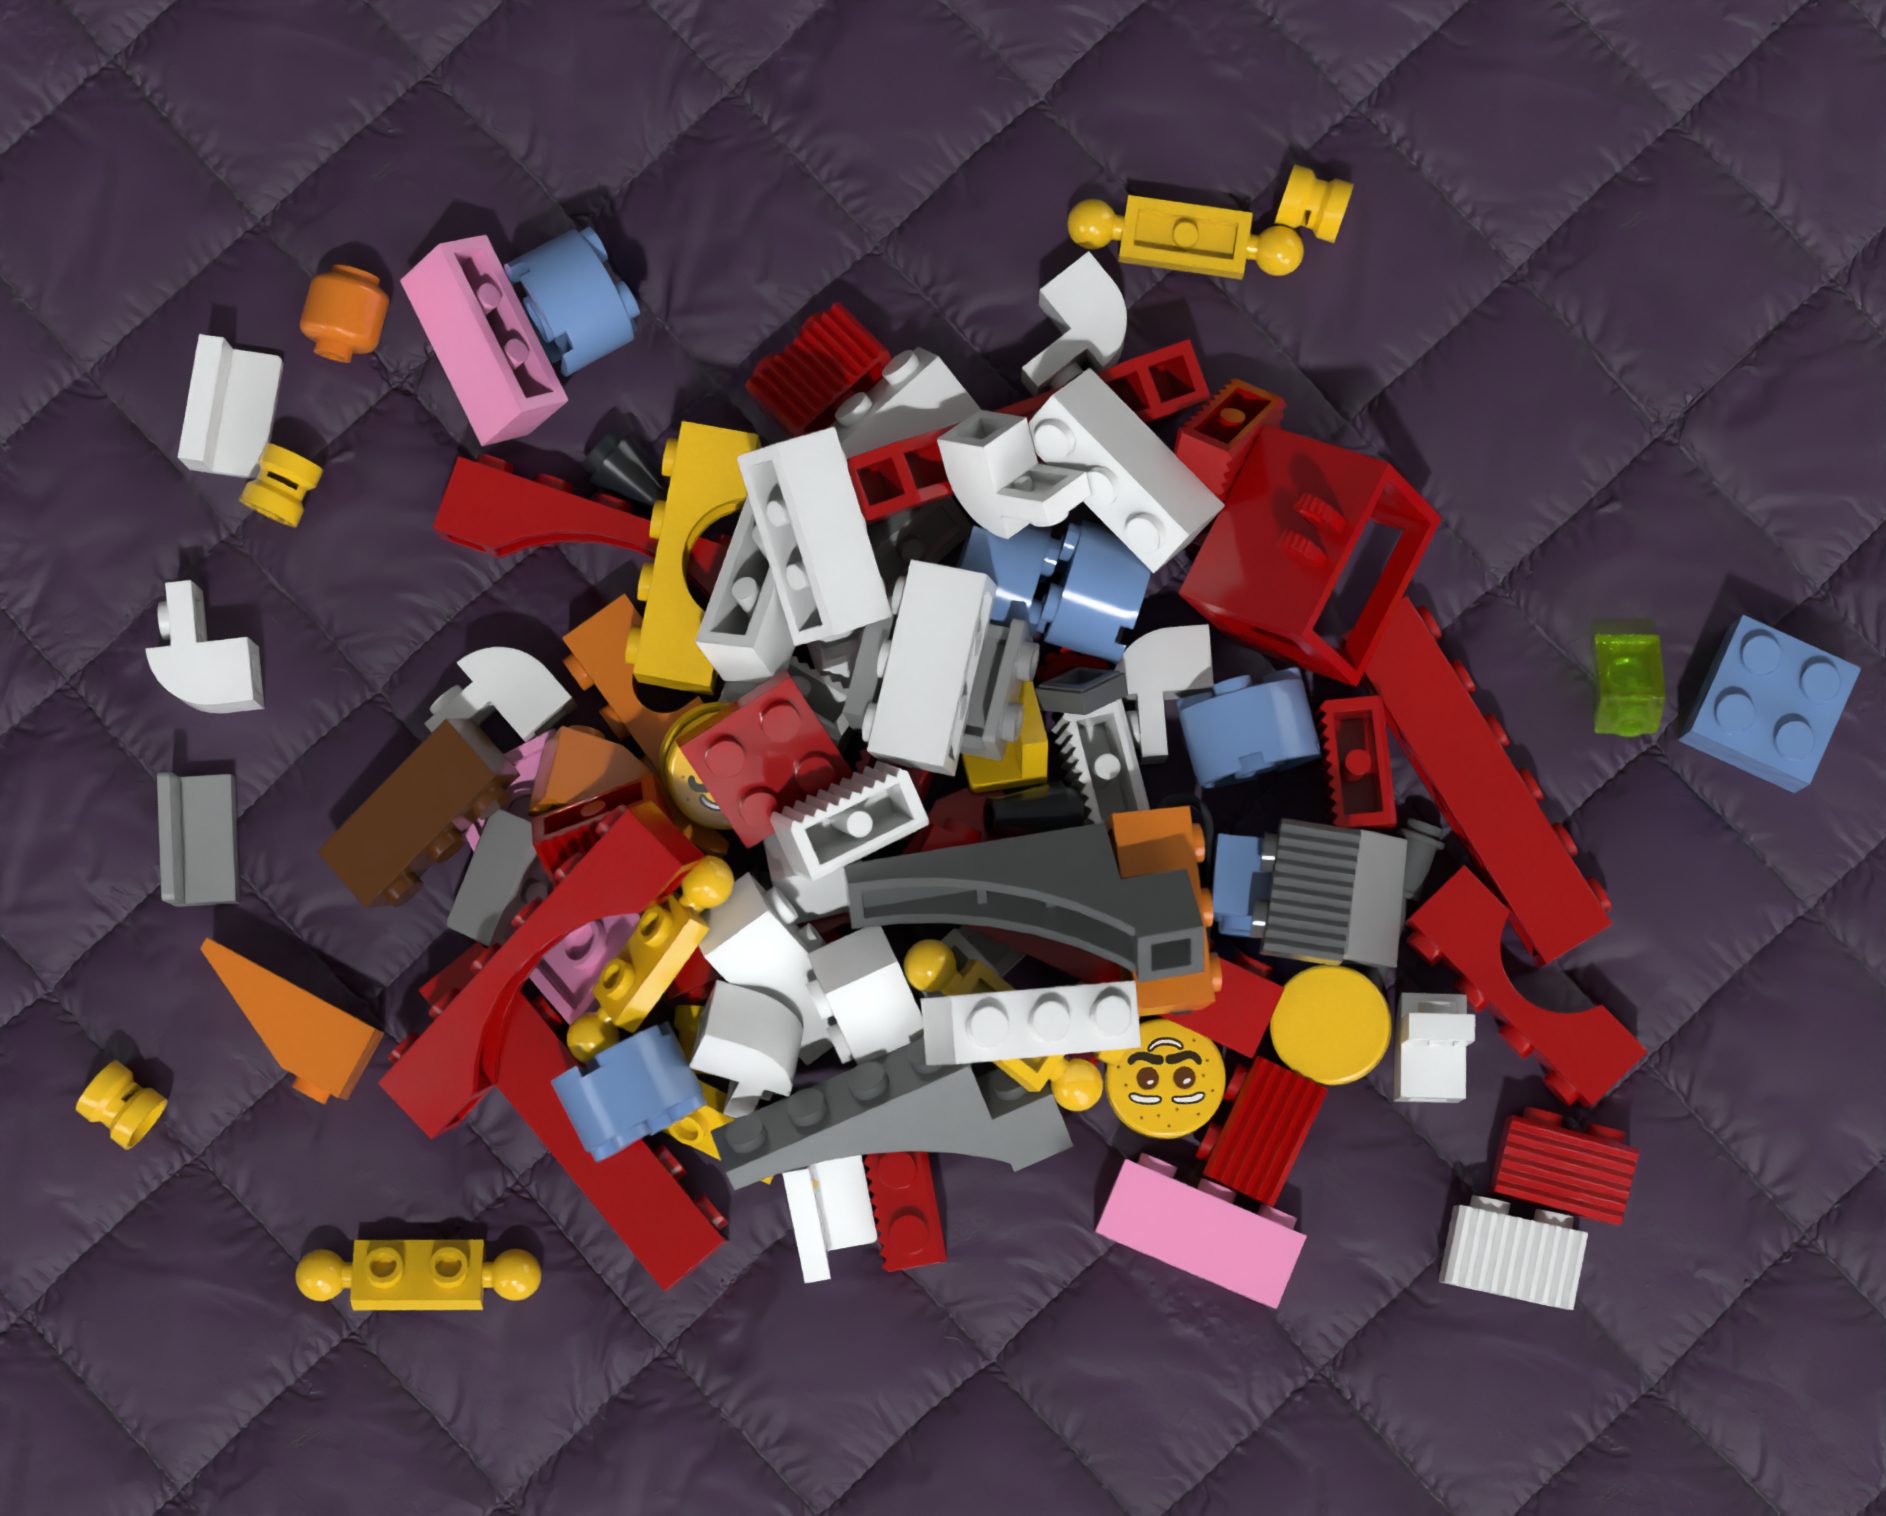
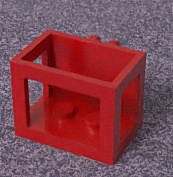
M1264 424L1224 502V508L1219 512L1178 594L1234 644L1357 687L1442 517L1389 462ZM1370 520L1403 531L1343 651L1334 650L1312 629L1367 521Z

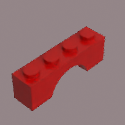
M1465 865L1462 866L1405 921L1404 926L1412 933L1406 939V942L1428 965L1434 967L1440 962L1457 979L1451 987L1456 994L1467 995L1468 1007L1476 1013H1479L1484 1007L1502 1025L1496 1033L1512 1052L1523 1060L1530 1054L1548 1072L1542 1078L1543 1082L1557 1098L1569 1107L1575 1101L1583 1108L1593 1106L1648 1051L1603 1005L1583 1012L1565 1014L1541 1009L1522 997L1509 981L1501 959V936L1510 910Z

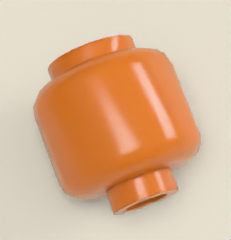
M336 264L332 265L331 272L317 274L313 277L299 327L305 336L316 342L314 349L316 354L334 361L350 363L353 353L366 354L376 349L390 304L388 295L378 287L380 279L377 276L354 267Z

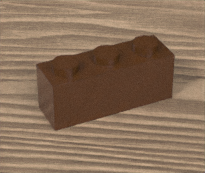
M446 718L317 852L365 908L399 907L419 892L424 884L420 877L435 862L440 864L447 861L463 847L467 840L463 833L478 818L484 820L490 817L507 802L510 794L506 789L521 774L473 719Z

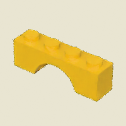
M682 421L679 439L669 437L667 440L662 463V475L671 477L667 500H656L650 524V538L659 539L655 562L654 564L644 562L638 585L637 599L647 602L642 626H631L625 654V663L634 664L633 674L640 683L712 696L715 694L718 672L695 643L705 611L698 606L689 592L687 564L696 540L708 526L726 515L742 511L748 493L736 457L762 448L758 434Z

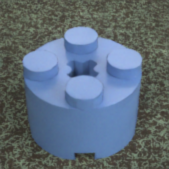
M591 227L580 232L572 228L504 265L505 273L512 286L521 281L527 296L520 303L548 359L552 364L562 359L560 373L565 377L633 341V332L637 330L633 318L640 314L635 298L627 285L622 280L613 284L602 264L608 260L607 253L601 240Z
M1030 523L1009 539H1005L989 532L985 528L973 525L970 537L967 536L956 568L987 574L998 587L989 624L1010 628L1013 618L1024 620L1027 622L1033 637L1044 603L1043 601L1033 599L1038 581L1046 583L1048 577L1052 576L1063 542L1051 537L1052 527H1039Z
M1084 519L1081 520L1079 525L1069 522L1065 535L1062 534L1060 538L1063 542L1054 569L1055 572L1061 573L1058 584L1050 583L1047 594L1042 596L1041 601L1044 603L1035 631L1044 633L1043 641L1118 664L1126 648L1125 645L1120 644L1124 628L1133 629L1151 570L1109 527Z
M1298 667L1268 674L1262 677L1264 684L1253 685L1250 675L1240 676L1214 684L1215 697H1213L1212 692H1206L1176 701L1178 715L1199 788L1213 789L1258 779L1257 775L1276 769L1278 773L1321 758L1319 738Z
M668 1021L659 1027L658 1025L653 1026L595 1055L594 1059L587 1062L586 1067L579 1070L575 1066L551 1081L587 1153L591 1152L596 1163L631 1146V1143L648 1134L654 1135L686 1118L685 1116L707 1105L702 1095L704 1090L695 1072L689 1067L690 1063Z

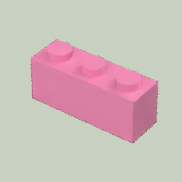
M487 235L438 244L400 280L481 446L529 435L569 401Z
M1141 1153L1138 1163L1127 1159L1123 1161L1094 1230L1095 1233L1263 1305L1277 1309L1307 1237L1293 1230L1297 1218L1264 1204L1260 1205L1257 1214L1235 1206L1233 1203L1237 1195L1236 1192L1202 1178L1197 1189L1173 1179L1177 1167L1144 1153Z

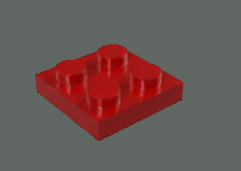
M786 669L676 739L678 747L747 850L775 832L770 822L773 811L782 814L784 806L793 808L796 800L805 803L808 794L816 797L819 789L828 791L831 783L839 786L842 777L851 780L853 776L850 766Z

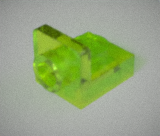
M1595 635L1593 645L1597 706L1594 715L1595 732L1614 733L1623 737L1656 733L1659 730L1666 700L1660 635Z

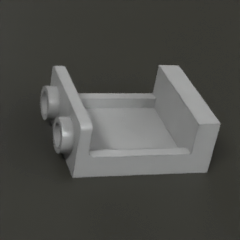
M886 592V596L891 609L893 594ZM892 614V617L865 625L843 708V713L853 732L862 733L863 721L868 705L871 702L878 703L883 678L877 676L878 656L883 641L885 639H893L898 615ZM1013 618L1010 628L989 624L960 753L1003 761L1007 742L1016 743L1020 736L1024 718V705L1018 703L1023 680L1031 682L1035 676L1040 650L1039 643L1033 642L1028 624L1024 620Z

